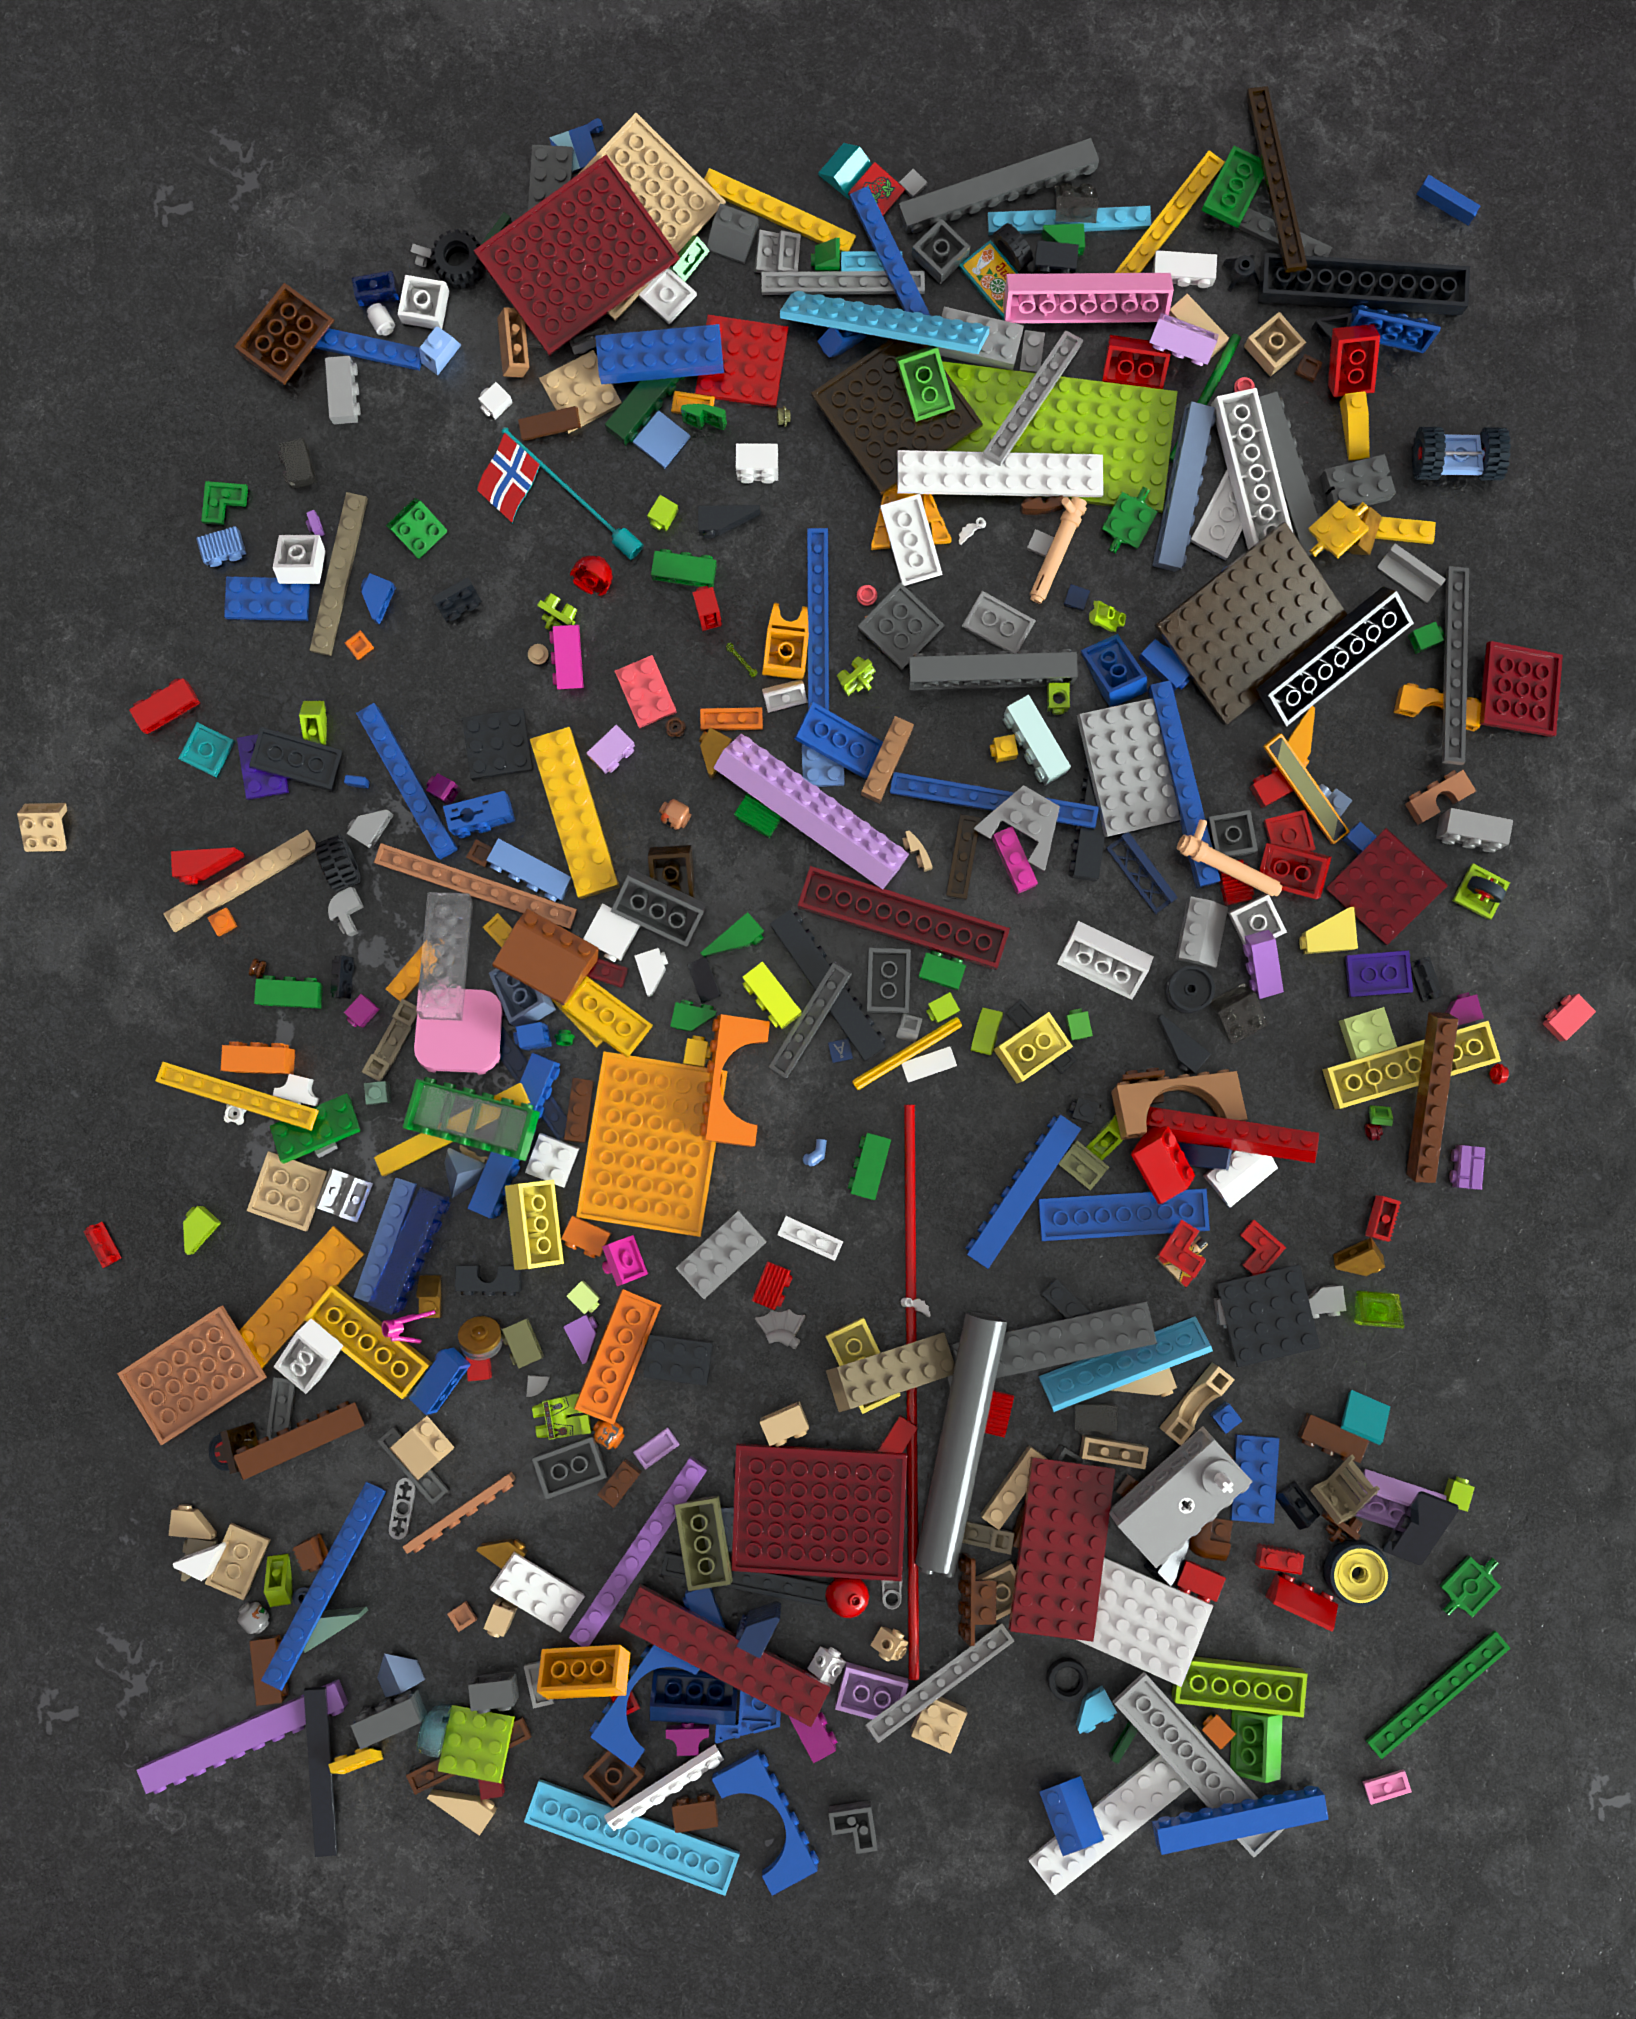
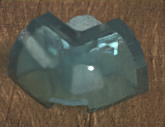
M452 1704L437 1705L426 1714L421 1723L416 1750L419 1753L435 1758L439 1757Z

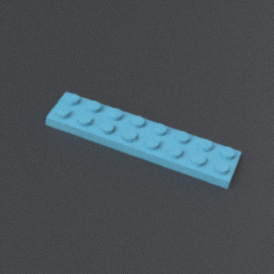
M1196 1316L1156 1331L1157 1344L1080 1360L1039 1376L1053 1411H1058L1212 1352V1347Z

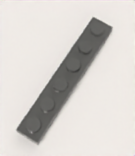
M1248 208L1238 229L1280 248L1274 220ZM1300 232L1306 256H1329L1332 249L1331 246Z
M837 962L832 963L769 1065V1068L784 1078H788L849 980L852 972Z

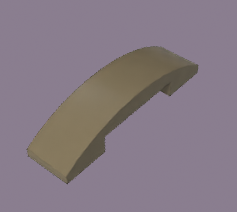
M404 999L401 1000L392 1016L393 1019L374 1054H371L362 1073L379 1082L382 1081L400 1053L417 1020V1006Z
M967 1521L962 1543L1011 1555L1015 1533Z

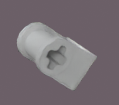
M881 1580L884 1606L888 1609H896L901 1604L902 1582ZM889 1593L897 1595L898 1598L895 1603L891 1604L885 1600Z

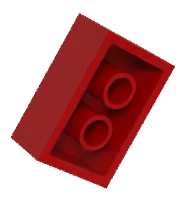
M1374 324L1333 328L1328 386L1334 397L1363 391L1375 393L1380 334Z

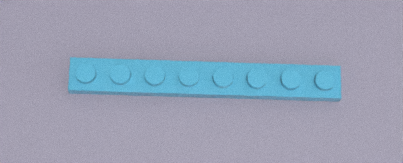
M1150 206L988 212L987 215L988 235H993L994 232L1006 223L1012 224L1021 234L1041 233L1043 225L1084 223V232L1149 229L1151 226Z

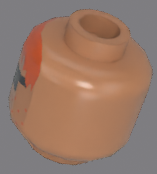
M676 799L670 800L669 803L664 802L659 810V813L662 814L661 822L675 830L680 827L684 828L691 817L689 807Z

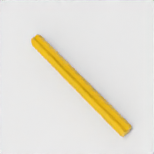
M955 1017L852 1081L853 1085L857 1090L863 1088L961 1028L962 1023Z

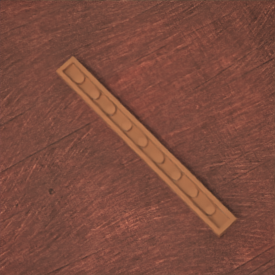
M382 843L379 846L374 861L377 865L522 914L526 909H529L556 925L570 930L578 911L554 901Z

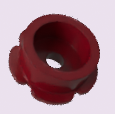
M1371 1123L1365 1125L1367 1138L1370 1141H1379L1380 1136L1383 1135L1381 1125Z

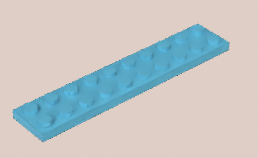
M803 291L791 293L780 310L781 319L979 354L989 335L990 326H984L981 323H968L960 319H945L941 316L923 315L920 312H906L898 308H884L881 305H867L859 301H845L842 298H828L820 294H806Z
M539 1779L524 1820L525 1823L718 1894L726 1895L740 1852L686 1832L675 1833L673 1827L643 1816L635 1817L628 1821L624 1827L613 1830L607 1823L604 1815L617 1807H612L610 1804Z

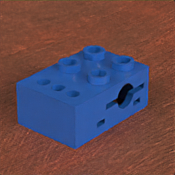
M505 791L443 806L448 829L455 837L458 836L459 838L469 837L472 832L479 831V833L489 832L491 827L515 822L510 797Z

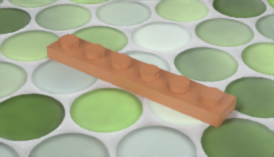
M512 1471L403 1546L407 1554L412 1550L414 1553L425 1547V1541L428 1539L434 1541L443 1535L441 1530L447 1526L452 1529L461 1522L459 1520L460 1517L465 1514L469 1517L478 1511L476 1506L482 1502L487 1505L496 1498L494 1494L501 1490L504 1493L513 1487L512 1482L516 1477Z

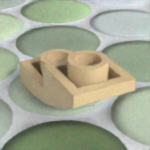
M906 831L905 838H902L905 850L909 849L910 854L918 852L919 855L916 856L918 867H922L924 872L932 870V864L925 848L913 833Z

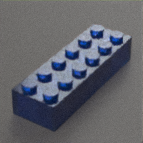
M429 1187L419 1188L369 1300V1306L390 1315L404 1310L408 1301L405 1297L408 1291L413 1290L416 1283L414 1277L417 1271L420 1272L424 1266L425 1260H423V1257L432 1248L434 1241L431 1239L433 1234L438 1233L442 1225L440 1221L443 1213L446 1214L451 1202H448L449 1196Z

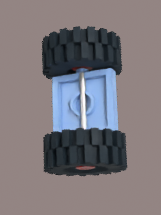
M1419 427L1418 431H1416L1412 449V467L1414 478L1417 480H1438L1441 475H1478L1480 480L1499 481L1505 478V474L1508 471L1507 466H1509V449L1511 448L1507 428L1484 427L1479 435H1445L1442 427Z

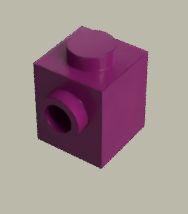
M360 994L344 1013L348 1016L346 1020L354 1027L358 1025L364 1028L380 1009L365 995Z

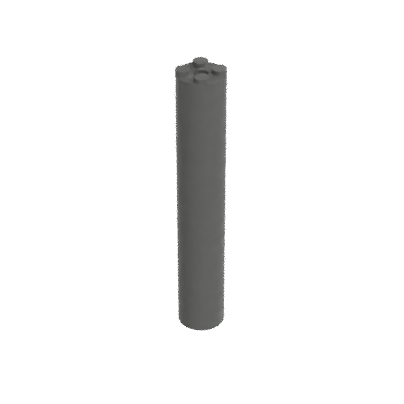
M972 1311L965 1312L915 1558V1564L921 1567V1572L925 1574L938 1572L945 1577H954V1573L957 1571L1007 1326V1320L998 1316Z

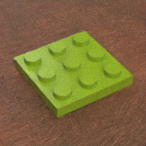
M452 1705L438 1771L501 1783L515 1717L492 1712L478 1714L477 1711H471V1708Z

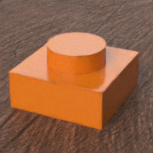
M224 908L207 917L217 936H221L237 927L228 908Z

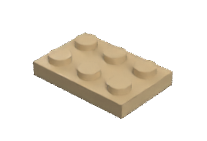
M231 1523L223 1539L226 1547L213 1574L207 1577L205 1584L245 1600L271 1539Z

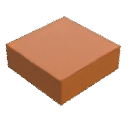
M361 630L344 642L357 660L374 649Z

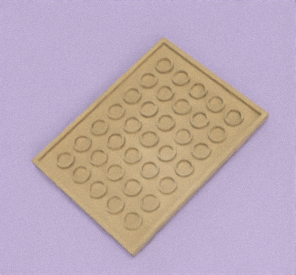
M637 113L626 122L581 170V172L607 154L677 254L680 253L693 235L696 236L716 214L720 203L724 205L726 203ZM650 282L607 314L616 321L639 297V294Z

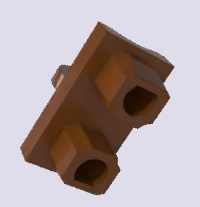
M1324 1510L1321 1514L1323 1518L1335 1526L1333 1528L1328 1524L1325 1527V1530L1330 1533L1328 1540L1334 1542L1336 1539L1343 1542L1346 1537L1341 1532L1351 1539L1358 1540L1361 1535L1358 1532L1363 1523L1356 1517L1350 1518L1346 1524L1342 1522L1337 1525L1327 1511Z

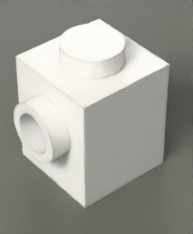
M497 382L490 388H485L478 398L482 412L486 416L491 415L495 420L513 403L510 395Z

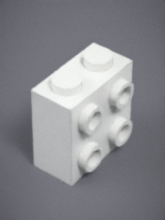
M602 903L583 939L604 952L605 958L613 962L616 959L622 961L640 925L612 913V908Z

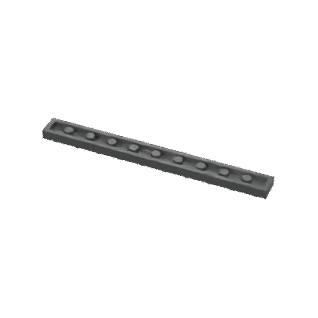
M1449 566L1446 569L1442 763L1463 765L1465 763L1469 568Z

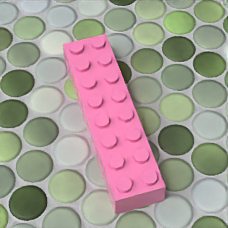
M1171 273L1007 274L1003 301L1004 321L1011 323L1158 322L1161 313L1169 315L1174 291Z

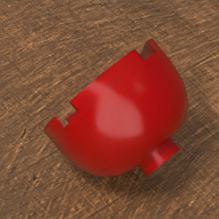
M584 556L580 558L570 572V577L573 575V583L578 588L588 594H593V591L599 592L598 596L606 594L613 579L612 569L606 560L600 556Z
M835 1577V1580L826 1589L825 1598L827 1606L833 1613L843 1618L859 1616L868 1605L869 1592L867 1586L861 1579Z

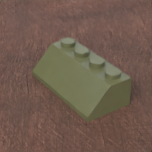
M719 1495L675 1504L688 1591L730 1585L733 1578Z

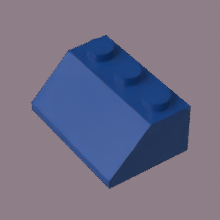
M1081 1776L1040 1791L1062 1856L1104 1841Z

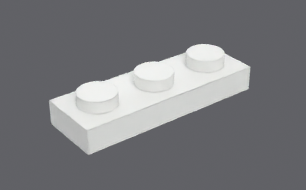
M788 1216L785 1217L778 1232V1236L834 1261L843 1244V1241Z

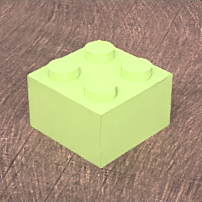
M1384 1007L1339 1021L1351 1061L1397 1047Z

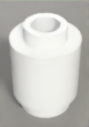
M380 303L371 305L367 310L368 319L377 334L386 336L392 333L395 323L386 307Z

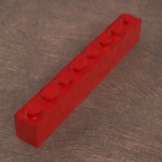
M1149 1107L1147 1129L1169 1126L1177 1142L1228 1148L1234 1151L1315 1163L1319 1143V1133L1156 1107Z

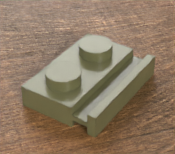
M1077 1140L1058 1163L1060 1167L1089 1191L1109 1169L1108 1165Z

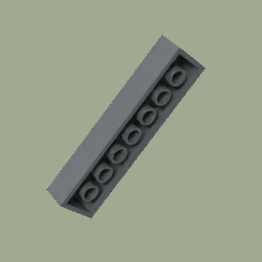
M1062 649L1057 653H1051L1050 650H1039L1038 653L1021 650L1017 654H1009L1008 651H998L996 654L989 655L988 652H976V655L958 652L955 653V656H947L946 653H935L934 656H926V654L918 653L914 654L913 657H909L908 663L909 690L1048 686V683H1069L1070 686H1073L1078 677L1077 652H1071L1070 649Z

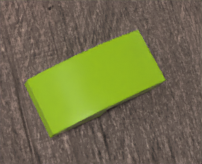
M982 1008L971 1051L992 1055L1003 1012Z

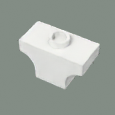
M292 1074L288 1075L284 1086L274 1088L272 1095L297 1104L304 1103L312 1106H318L320 1099L312 1092L313 1079Z

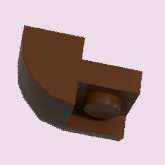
M1216 1517L1213 1521L1207 1522L1196 1536L1190 1538L1189 1549L1199 1557L1225 1562L1231 1547L1230 1537L1233 1521Z

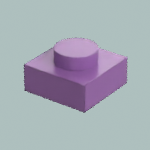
M314 510L307 512L309 520H306V525L309 532L320 536L325 535L317 513Z

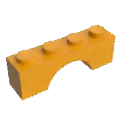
M1407 683L1398 690L1394 713L1415 717L1427 706L1443 708V694L1438 693L1439 690L1434 688H1426L1425 690L1418 688L1419 686L1416 684ZM1467 698L1466 730L1475 731L1480 728L1481 702H1479V699Z

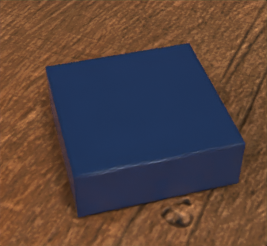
M1071 584L1064 605L1083 611L1090 590Z

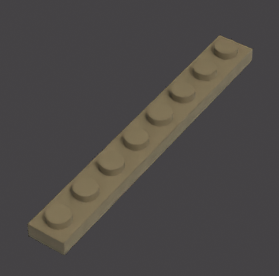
M346 492L311 641L310 651L313 653L332 655L368 498L366 496Z

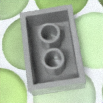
M1450 808L1440 814L1436 839H1441L1442 843L1445 844L1461 843L1462 847L1465 848L1481 847L1485 852L1494 853L1495 850H1500L1509 845L1513 820Z

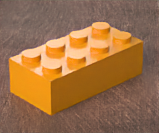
M621 1645L542 1649L537 1692L546 1699L626 1696L630 1652Z

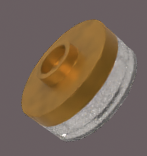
M479 1316L471 1318L460 1327L458 1332L461 1351L469 1359L486 1360L493 1357L501 1349L503 1340L499 1324L490 1317Z

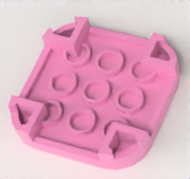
M439 988L427 992L419 1002L414 1051L420 1065L432 1073H436V1071L476 1072L480 1075L486 1074V1071L492 1069L500 1059L502 1017L504 1016L503 1007L498 997L490 991Z

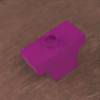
M681 1723L679 1725H667L666 1739H670L676 1744L677 1756L699 1755V1743L704 1738H708L710 1733V1724Z

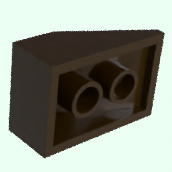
M691 845L650 847L648 852L650 878L695 898Z

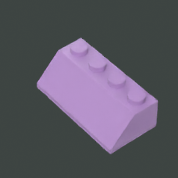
M1365 1469L1363 1472L1364 1476L1373 1487L1378 1486L1380 1490L1357 1512L1356 1516L1395 1529L1418 1492L1424 1491L1446 1500V1495Z

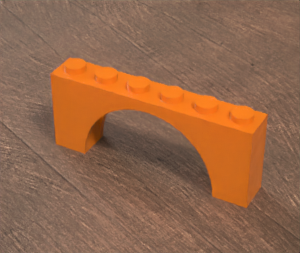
M722 1014L713 1020L712 1031H715L714 1040L710 1042L712 1060H709L707 1065V1073H710L709 1081L705 1083L704 1090L705 1094H707V1100L702 1106V1114L705 1117L704 1123H701L699 1130L702 1141L747 1147L755 1146L757 1125L741 1120L729 1110L721 1094L720 1076L726 1060L738 1048L747 1044H763L768 1042L770 1021Z

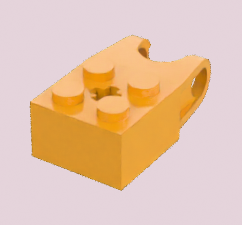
M774 603L766 633L762 675L803 680L809 637L807 607L802 606L799 618L789 622L781 617L779 603ZM785 651L788 656H784L782 653Z

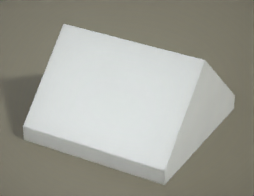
M223 1542L186 1555L174 1562L173 1567L202 1581L213 1574L226 1544Z

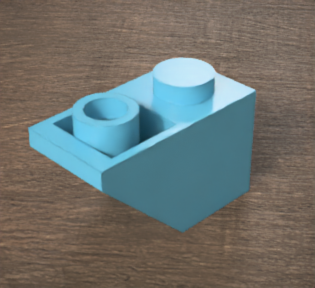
M1102 1685L1083 1696L1076 1721V1727L1080 1734L1082 1732H1091L1096 1728L1095 1725L1102 1721L1106 1723L1112 1720L1114 1714L1117 1713Z

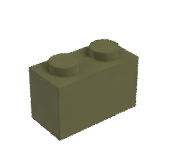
M528 1318L502 1329L503 1334H501L505 1346L509 1345L512 1353L509 1355L514 1366L517 1365L518 1368H521L544 1357Z

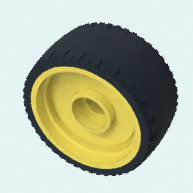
M1347 1540L1336 1545L1326 1557L1324 1564L1326 1583L1331 1592L1342 1602L1356 1607L1371 1606L1379 1602L1389 1590L1392 1579L1390 1564L1385 1555L1374 1545L1361 1540ZM1360 1567V1574L1357 1577H1352L1353 1569Z

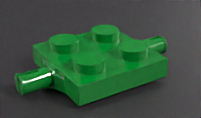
M1142 487L1138 497H1131L1124 492L1120 493L1101 528L1114 538L1108 550L1116 554L1121 543H1127L1138 549L1158 511L1149 507L1144 502L1150 492L1149 489Z
M1468 1555L1440 1585L1451 1600L1442 1610L1450 1616L1459 1607L1473 1618L1501 1588L1490 1573L1499 1563L1494 1558H1491L1485 1566H1482Z

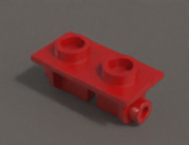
M102 1221L87 1227L83 1231L102 1268L122 1258Z

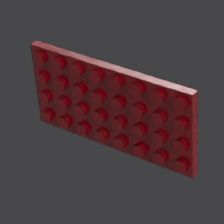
M1031 1457L1009 1631L1094 1642L1115 1476L1114 1468Z

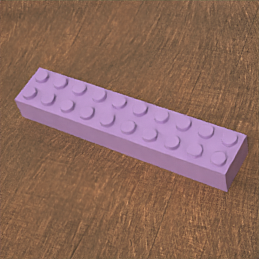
M740 734L723 750L714 766L715 770L881 889H884L899 871L909 855L901 846L893 843L884 834L871 827L869 823L861 820L851 810L840 805L834 798L826 795L816 785L808 782L802 775L794 772L784 762L773 757L767 750L759 747L743 734Z

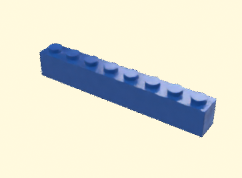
M373 703L357 712L359 720L436 857L441 860L457 851L456 844L380 709Z
M532 1053L520 1083L523 1085L530 1101L528 1104L534 1106L533 1110L540 1112V1118L544 1111L543 1104L545 1099H548L551 1095L553 1080H556L560 1073V1063ZM491 1152L468 1209L492 1219L500 1216L504 1208L502 1203L506 1196L505 1186L510 1185L513 1177L517 1176L520 1169V1160Z
M1058 1115L1057 1118L1053 1116L1047 1125L1049 1130L1045 1135L1041 1134L1035 1143L1038 1145L1034 1152L1030 1151L1024 1159L1025 1166L1022 1170L1018 1168L1012 1177L1015 1181L1011 1187L1006 1186L1000 1195L1003 1199L999 1205L994 1204L989 1212L991 1217L987 1222L983 1221L977 1230L979 1235L976 1239L972 1238L965 1248L968 1250L966 1253L968 1256L987 1269L1081 1130L1080 1127L1062 1115Z
M1307 1786L1304 1787V1790H1287L1280 1795L1274 1796L1269 1794L1264 1795L1261 1799H1245L1237 1804L1225 1803L1218 1808H1202L1199 1812L1195 1813L1183 1812L1176 1817L1164 1816L1160 1817L1157 1821H1152L1156 1847L1161 1855L1328 1820L1324 1793L1319 1787Z

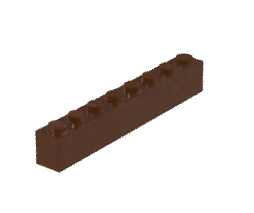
M1428 1012L1406 1173L1415 1182L1436 1183L1459 1020L1450 1013Z

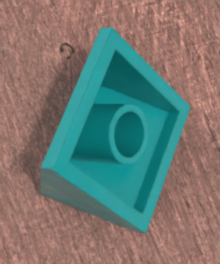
M843 143L818 172V175L847 199H850L849 191L872 166V163L860 146Z

